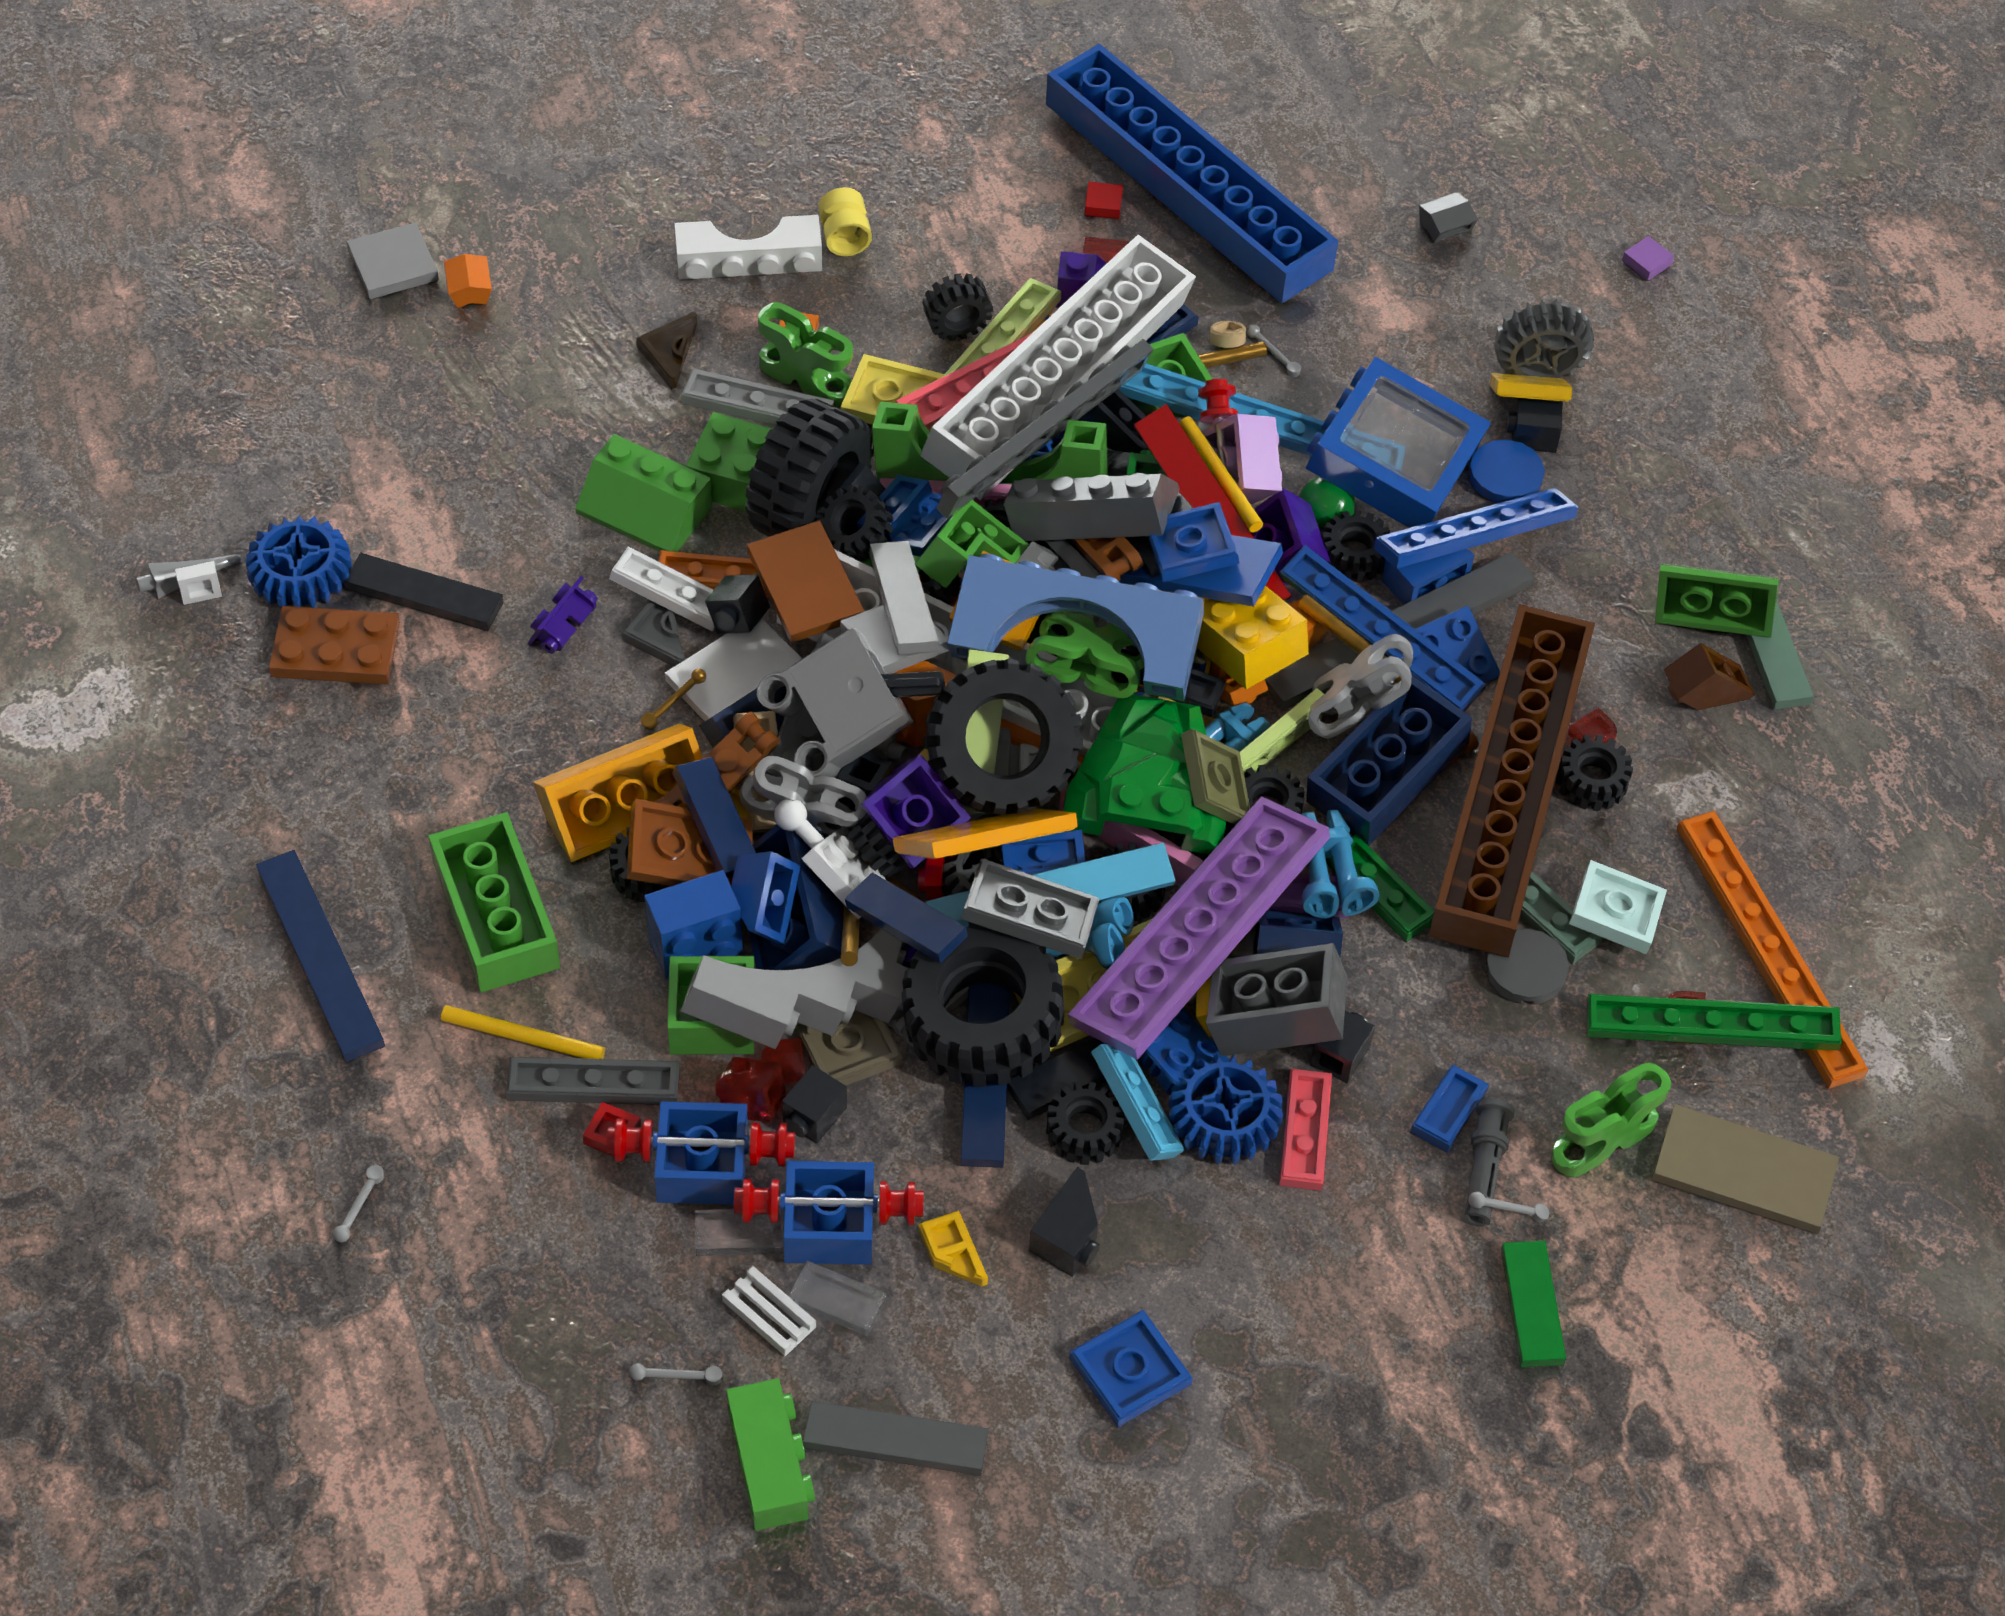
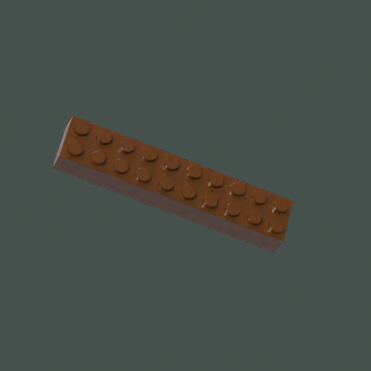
M1519 604L1435 907L1429 937L1509 958L1592 638L1594 622Z

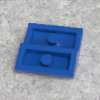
M897 475L879 496L890 509L888 512L893 516V521L888 522L893 527L892 534L885 533L884 536L889 540L888 542L909 541L912 555L918 557L922 556L943 526L951 518L946 519L936 509L943 494L933 493L928 480ZM866 513L857 522L859 529L865 522Z
M1082 830L1064 831L1000 845L1002 865L1030 875L1086 862Z

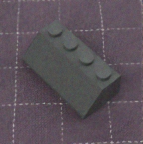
M1144 473L1127 476L1097 475L1084 478L1065 476L1057 479L1042 480L1026 478L1020 481H1013L1004 502V507L1011 531L1024 541L1159 536L1164 533L1168 522V514H1171L1179 492L1178 482L1163 474L1146 475Z

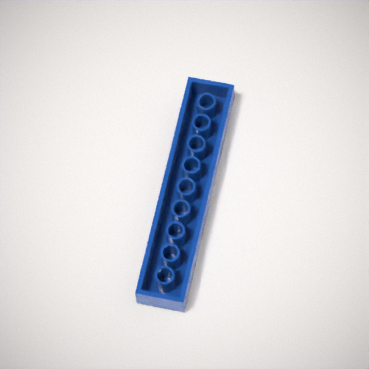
M1100 43L1047 74L1046 105L1280 303H1284L1334 271L1338 240Z

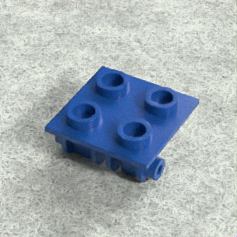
M1469 606L1415 629L1484 683L1499 677L1500 670Z
M1182 1008L1138 1060L1144 1068L1150 1067L1149 1074L1152 1077L1158 1076L1157 1082L1170 1095L1173 1092V1085L1181 1082L1178 1078L1191 1079L1185 1071L1188 1066L1197 1069L1196 1063L1200 1058L1208 1064H1212V1058L1216 1054H1218L1222 1062H1228L1229 1058L1221 1056L1215 1042L1194 1021L1193 1017Z

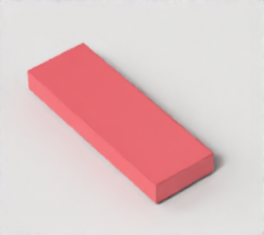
M1290 1068L1279 1186L1322 1191L1332 1073Z

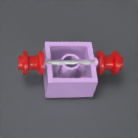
M1226 379L1208 380L1205 382L1204 387L1198 389V397L1206 400L1207 410L1200 413V421L1212 424L1213 426L1201 432L1250 504L1281 492L1282 471L1279 463V435L1276 428V417L1238 414V411L1230 408L1229 398L1236 394V387L1228 384Z

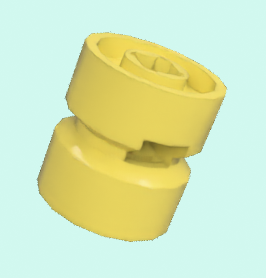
M843 187L833 189L822 196L818 203V210L823 225L826 245L830 252L839 256H853L863 252L872 241V233L869 220L866 217L867 212L864 199L860 192L852 188Z

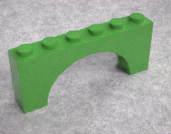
M880 401L872 426L877 479L879 481L881 478L895 479L897 475H903L923 480L947 481L949 479L947 475L920 456L930 431L924 425L917 405ZM1068 420L1064 438L1054 449L1040 457L1023 461L999 484H1012L1013 481H1020L1026 478L1042 480L1057 479L1065 476L1071 478L1095 477L1097 475L1108 476L1106 423Z

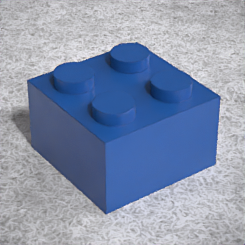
M724 870L644 895L648 940L665 979L669 978L670 956H738L743 954L741 908Z

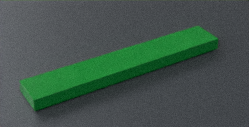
M1588 994L1586 1000L1587 1037L1839 1051L1841 1047L1840 1007Z

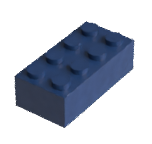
M1412 676L1411 686L1404 695L1383 708L1375 709L1307 777L1306 802L1325 816H1327L1328 810H1339L1350 828L1349 833L1353 836L1355 834L1358 835L1369 846L1469 744L1472 717Z

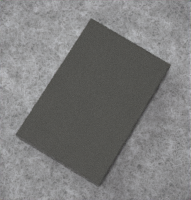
M981 859L961 919L1081 959L1087 944L1099 898Z

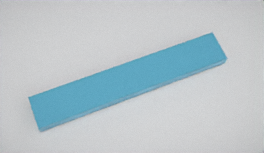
M1164 843L1033 875L1099 898L1098 903L1109 898L1127 897L1171 886L1176 881ZM970 891L926 901L927 905L968 927V921L962 920L961 916Z

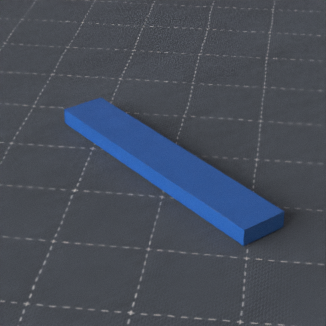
M1552 488L1376 537L1374 549L1397 569L1574 519L1577 515L1578 506L1559 490Z
M1306 545L1280 571L1281 579L1303 596L1306 594L1311 596L1371 645L1391 634H1398L1406 638L1413 647V661L1409 668L1412 676L1463 712L1485 690L1486 684ZM1391 648L1384 655L1401 659L1403 652L1397 648Z

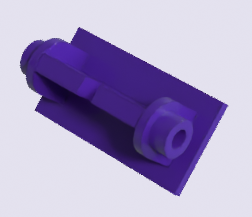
M580 576L572 587L565 583L552 599L557 604L550 613L543 609L530 626L535 632L528 641V645L531 646L536 638L542 641V648L548 653L553 654L555 651L563 649L566 642L577 630L566 619L568 618L579 627L596 608V601L598 599L596 594L591 590L583 591L578 587L584 577Z

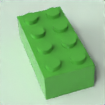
M508 812L428 835L433 864L480 993L560 969L557 940Z

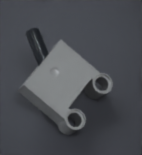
M852 627L782 673H772L765 676L757 687V697L763 706L781 716L795 714L804 703L825 743L822 744L817 741L803 743L795 753L794 762L809 769L814 777L829 776L836 778L842 767L914 723L900 697L941 695L945 688L943 673L940 671L886 674L865 635ZM786 686L785 698L775 704L774 695L780 687ZM823 753L824 763L819 770L812 771L811 764L813 758Z

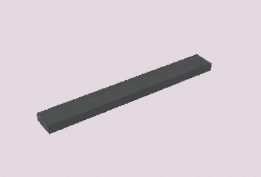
M1510 552L1392 610V612L1414 629L1466 606H1469L1472 614L1475 615L1533 586L1535 577L1513 552ZM1335 638L1309 651V654L1266 678L1267 691L1283 710L1312 693L1313 685L1318 678L1340 664H1352L1359 654L1339 638Z

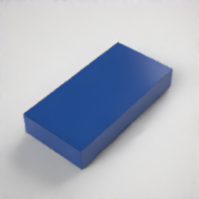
M1452 1064L1412 1124L1410 1133L1448 1153L1477 1108L1478 1102L1486 1094L1489 1084Z

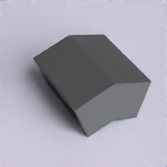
M1458 192L1419 205L1420 225L1428 231L1433 243L1470 231L1478 221L1470 202Z

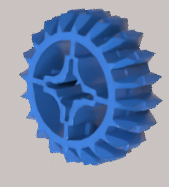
M299 514L296 521L292 522L283 517L281 525L276 526L269 523L268 532L257 531L256 541L249 542V553L246 554L245 559L248 580L254 587L258 597L264 596L268 605L278 602L281 608L282 606L289 605L301 607L306 604L315 608L316 602L319 600L329 604L330 594L340 595L342 585L345 584L344 580L349 577L352 567L349 544L344 540L340 530H333L329 521L320 524L315 516L309 521H304Z
M1216 1054L1212 1058V1064H1208L1200 1058L1196 1063L1197 1069L1188 1066L1185 1072L1191 1079L1178 1078L1181 1082L1173 1085V1092L1169 1096L1168 1103L1170 1107L1169 1121L1175 1125L1174 1131L1178 1138H1185L1184 1146L1186 1151L1198 1147L1200 1160L1209 1153L1214 1155L1217 1165L1222 1161L1223 1157H1229L1234 1166L1239 1161L1240 1154L1251 1161L1255 1157L1256 1150L1265 1152L1269 1147L1270 1140H1274L1277 1137L1278 1126L1282 1123L1283 1118L1281 1094L1276 1093L1277 1085L1275 1080H1266L1267 1073L1265 1068L1253 1071L1251 1059L1241 1065L1237 1063L1234 1054L1228 1062H1222L1221 1058ZM1215 1089L1212 1094L1202 1096L1201 1100H1195L1201 1094ZM1250 1118H1257L1250 1125L1237 1129L1238 1125L1248 1123Z

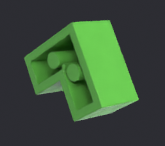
M972 500L951 516L915 565L930 578L937 581L944 588H947L961 569L965 571L969 555L980 557L982 551H985L1009 562L1016 563L1029 544Z

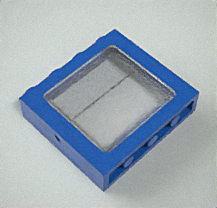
M1374 357L1367 369L1360 366L1350 383V386L1354 388L1353 391L1349 388L1344 390L1336 404V408L1340 409L1339 412L1333 409L1330 411L1321 427L1325 431L1324 435L1317 431L1306 450L1312 456L1305 469L1411 528L1433 521L1479 446L1491 422L1381 359Z

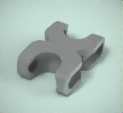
M1388 635L1364 649L1352 664H1340L1318 678L1313 685L1312 692L1316 688L1321 692L1325 688L1330 687V689L1310 707L1308 722L1311 730L1323 738L1335 737L1362 720L1371 708L1376 710L1383 708L1404 695L1409 690L1412 680V674L1409 669L1413 661V647L1411 643L1401 635ZM1397 648L1403 652L1401 659L1393 656L1383 659L1384 653L1388 649ZM1401 676V681L1393 685V681ZM1322 712L1328 715L1339 714L1338 720L1331 724H1324L1319 720L1318 716Z
M778 756L763 758L755 767L753 775L742 784L739 792L740 803L744 809L773 822H776L774 812L779 802L782 800L801 801L807 810V821L814 828L823 831L824 838H827L835 831L840 836H847L850 831L846 827L857 824L866 814V811L860 805L866 798V794L860 788L829 776L814 777L806 767ZM775 769L780 773L781 777L765 774V770ZM755 788L759 794L769 800L765 802L756 801L751 795V789ZM842 797L851 799L855 804L856 811L851 813V810L846 805L837 800ZM825 822L840 825V829L831 830L826 826Z

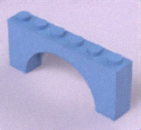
M981 554L980 557L969 555L947 642L951 657L967 660L969 649L994 653L1002 638L1010 630L1032 617L1058 611L1082 612L1112 623L1131 639L1138 649L1145 666L1143 678L1145 694L1181 701L1185 700L1204 616L1202 598H1197L1196 594L1186 590H1176L1174 593L1160 591L1156 586L1148 583H1136L1135 586L1122 584L1117 579L1105 575H1099L1096 579L1081 576L1079 572L1068 568H1059L1057 571L1042 569L1039 564L1030 561H1020L1019 564L1004 562L1002 558L993 554Z

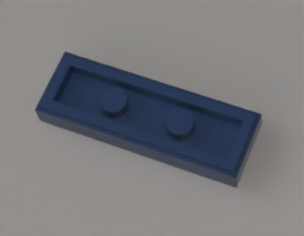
M708 757L676 766L672 773L717 872L724 870L726 877L733 876L737 857L755 854L756 852L713 758Z
M873 872L845 898L846 907L938 963H941L968 937L965 926Z

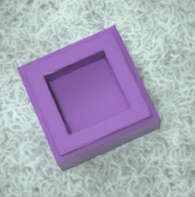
M1647 236L1625 251L1622 261L1649 281L1672 265L1674 255Z

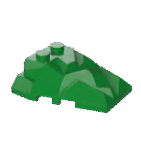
M1135 694L1128 698H1118L1066 790L1063 811L1076 813L1078 827H1075L1074 830H1082L1083 833L1101 836L1106 820L1183 834L1181 850L1210 855L1224 839L1226 821L1194 806L1181 737L1182 733L1190 729L1207 735L1200 706Z

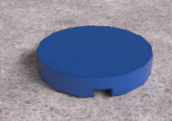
M1496 440L1480 446L1473 454L1469 471L1471 485L1481 496L1491 502L1502 503V500L1509 501L1538 493L1541 489L1545 469L1542 459L1530 447L1516 441Z

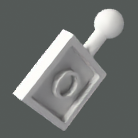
M782 800L776 806L774 818L778 826L787 831H795L811 848L801 859L845 906V898L872 872L885 879L883 875H880L878 869L876 871L873 870L858 855L859 851L855 850L854 843L848 837L840 836L835 831L824 839L807 821V810L801 801ZM851 911L858 919L861 917L858 914Z

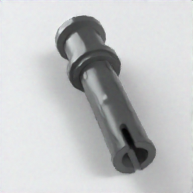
M1487 1098L1478 1102L1476 1112L1479 1115L1477 1131L1471 1137V1145L1473 1150H1475L1463 1220L1473 1226L1483 1227L1486 1224L1489 1225L1492 1207L1473 1208L1469 1204V1196L1471 1193L1478 1191L1486 1198H1494L1501 1156L1509 1148L1510 1141L1506 1134L1508 1123L1513 1119L1515 1109L1510 1103L1495 1098Z

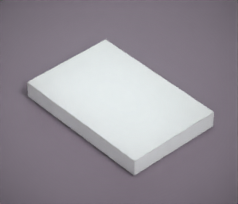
M761 618L750 633H727L665 672V681L677 691L691 678L693 670L697 668L703 669L707 675L705 682L695 684L682 698L706 721L755 690L765 676L772 673L780 674L802 658Z

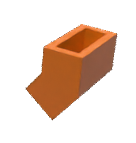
M462 254L444 261L448 294L457 308L471 303L487 305L492 290L487 256Z

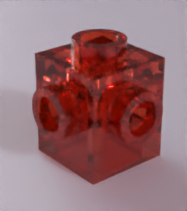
M733 1057L724 1072L719 1074L715 1085L716 1096L720 1098L721 1103L747 1104L748 1120L770 1123L781 1106L782 1100L787 1096L780 1063L750 1058Z

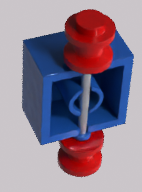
M661 1101L658 1133H653L652 1119H645L641 1128L627 1127L624 1118H617L616 1126L608 1127L606 1149L607 1153H614L615 1162H623L626 1154H640L644 1163H651L652 1149L657 1151L654 1177L657 1203L734 1205L735 1187H743L749 1148L750 1166H757L761 1158L764 1157L775 1158L779 1167H785L786 1158L795 1157V1132H787V1123H780L776 1132L762 1131L759 1122H752L751 1136L748 1135L747 1104Z
M787 1161L786 1191L781 1193V1197L779 1179H772L768 1188H755L751 1179H744L743 1187H735L734 1214H742L743 1223H750L754 1214H767L771 1223H778L779 1206L781 1212H785L784 1263L872 1265L873 1213H877V1208H879V1225H886L890 1217H904L908 1226H914V1217H923L924 1191H915V1182H908L904 1190H891L887 1181H880V1199H878V1194H874V1162Z

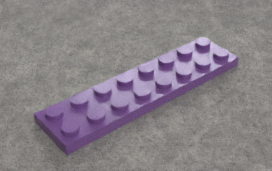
M1261 796L1069 1012L1070 1025L1138 1060L1329 840V827Z

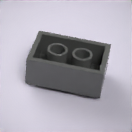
M1334 943L1225 959L1211 976L1206 1025L1221 1056L1342 1040L1348 976Z

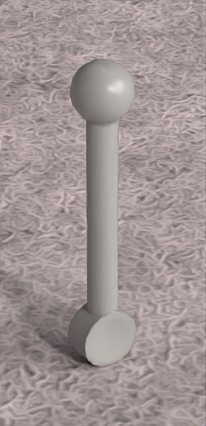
M1252 324L1247 327V336L1255 338L1259 342L1264 341L1267 350L1286 367L1288 376L1298 377L1300 375L1301 365L1298 362H1290L1260 333V328L1257 325Z
M372 1165L367 1169L366 1183L342 1225L337 1226L333 1230V1238L337 1242L343 1243L349 1239V1228L374 1184H378L384 1179V1172L381 1166Z
M1478 1191L1471 1193L1468 1199L1469 1204L1476 1209L1487 1206L1531 1215L1532 1219L1536 1222H1543L1549 1217V1209L1542 1203L1530 1207L1486 1198Z
M636 1363L630 1367L629 1376L635 1381H640L644 1377L705 1380L707 1384L715 1386L722 1381V1370L717 1366H710L705 1371L645 1368L642 1364Z

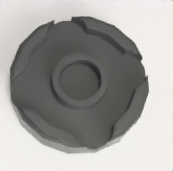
M1517 929L1509 958L1488 953L1486 973L1488 981L1496 992L1508 1000L1521 1004L1522 1000L1527 1002L1533 1001L1532 1004H1542L1556 997L1565 986L1569 962L1565 950L1557 940L1544 932L1532 929Z

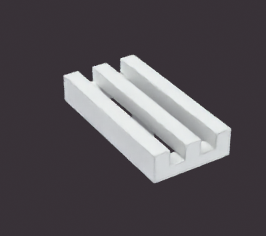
M754 1266L747 1271V1276L744 1279L740 1277L735 1282V1287L731 1291L727 1289L722 1294V1301L784 1356L791 1352L816 1328V1320ZM754 1285L755 1287H757L763 1294H765L771 1301H773L779 1308H781L787 1315H789L795 1322H797L801 1326V1328L799 1329L793 1322H791L769 1301H767L754 1288H752V1286ZM742 1295L746 1296L791 1337L786 1340L739 1298Z

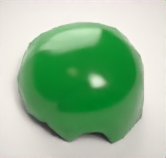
M1319 476L1308 481L1299 494L1300 498L1311 504L1319 528L1325 529L1327 522L1331 523V518L1335 515L1341 519V514L1344 511H1348L1350 516H1354L1356 498Z

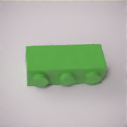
M779 1378L726 1389L727 1409L754 1530L758 1531L808 1520V1503L815 1501V1494L810 1474H801L799 1461L805 1460V1451L801 1434L792 1435L789 1421L796 1419L791 1393L783 1394Z

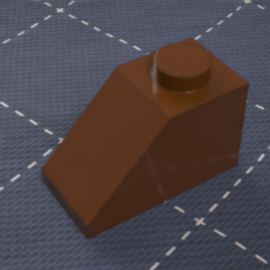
M1699 643L1664 669L1670 682L1667 688L1671 696L1678 703H1685L1697 710L1749 700L1755 696L1741 665L1702 643Z

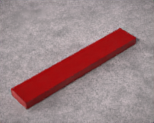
M1167 404L1134 424L1135 429L1165 475L1178 482L1180 494L1193 508L1219 502L1231 535L1254 539ZM1274 570L1265 586L1282 600L1287 601L1291 598V594Z

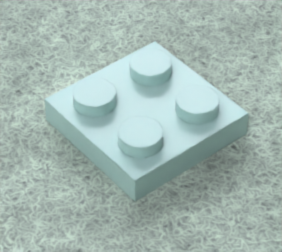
M1590 860L1585 870L1569 924L1647 954L1653 941L1667 890Z

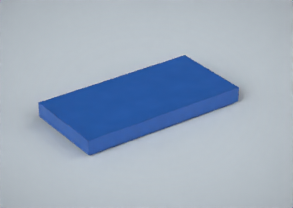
M1231 535L1238 552L1239 564L1164 583L1160 575L1151 579L1141 567L1135 572H1132L1130 569L1120 575L1121 580L1119 583L1134 586L1136 583H1148L1162 591L1174 593L1176 590H1186L1196 594L1197 597L1254 607L1283 554L1282 545L1276 542Z

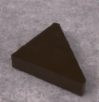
M691 312L636 338L637 348L671 390L677 386L697 326V314L695 312Z

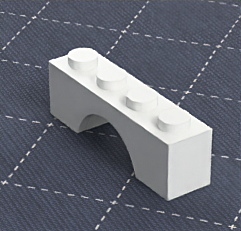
M818 215L782 217L779 225L771 233L751 240L728 237L718 231L711 221L675 223L679 280L822 271V243Z

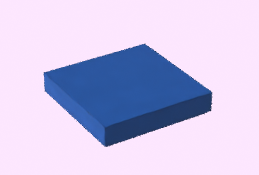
M1219 502L1168 514V522L1163 535L1147 536L1163 583L1239 564L1238 552Z
M1144 1310L1071 1350L1069 1354V1359L1117 1427L1192 1385L1193 1377Z

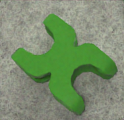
M773 302L763 307L758 313V329L760 334L770 342L759 352L760 369L783 384H791L795 379L798 381L804 394L834 400V407L841 408L852 382V379L842 371L853 359L852 342L829 327H821L817 332L814 331L809 319L804 314L783 303ZM773 318L783 320L786 326L784 328L769 320ZM838 350L841 351V353L831 354V351ZM780 357V361H773L771 358ZM828 383L842 391L839 393L830 392L826 389L825 385Z
M1069 611L1050 612L1044 616L1040 624V636L1034 639L1026 652L1027 664L1032 663L1041 667V671L1048 675L1053 674L1062 683H1072L1082 679L1085 686L1091 691L1115 698H1128L1137 690L1140 683V670L1145 667L1141 655L1131 656L1121 652L1124 646L1134 645V643L1115 625L1096 628L1093 620L1087 616ZM1060 624L1064 626L1068 636L1056 634L1052 630L1051 625ZM1038 652H1049L1057 655V659L1050 663L1042 661L1038 657ZM1112 671L1125 674L1128 682L1124 684L1116 682L1112 677Z
M1644 1063L1619 1076L1603 1094L1599 1091H1594L1571 1104L1567 1108L1562 1120V1128L1566 1133L1556 1140L1551 1153V1161L1554 1167L1565 1176L1578 1177L1606 1161L1617 1147L1620 1146L1622 1149H1627L1649 1136L1654 1131L1659 1118L1655 1108L1666 1100L1671 1087V1080L1667 1072L1656 1064ZM1642 1080H1652L1657 1083L1658 1089L1642 1095L1637 1089V1083ZM1576 1145H1580L1583 1148L1585 1154L1581 1160H1569L1564 1156V1151Z

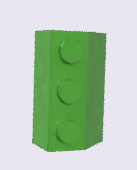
M613 434L592 461L575 508L576 514L658 552L660 550L678 552L712 508L711 478Z
M1663 563L1660 565L1655 623L1771 638L1780 578Z

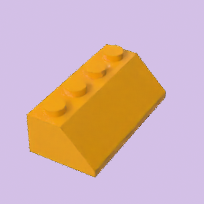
M679 723L536 780L533 784L551 829L569 861L574 862L610 847L612 842L616 843V836L620 832L627 837L626 828L630 827L631 805L634 800L641 799L656 802L677 784L672 773L676 766L701 760L703 757L693 728ZM683 802L678 805L679 807L688 808Z

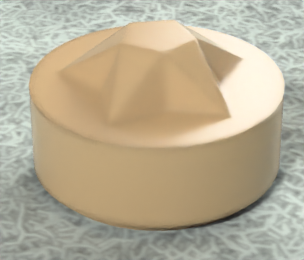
M1220 321L1210 327V343L1215 346L1228 349L1241 346L1246 342V327L1242 323Z

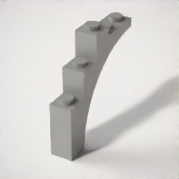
M880 929L871 940L858 949V961L853 966H845L840 958L828 964L805 969L762 970L725 963L703 955L691 979L680 1011L776 1049L783 1034L792 1035L797 1022L833 1036L840 1022L848 1024L854 1010L889 1024L897 1009L903 1011L901 996L903 991L902 980L905 971L909 969L902 965L906 951L900 949L903 941Z

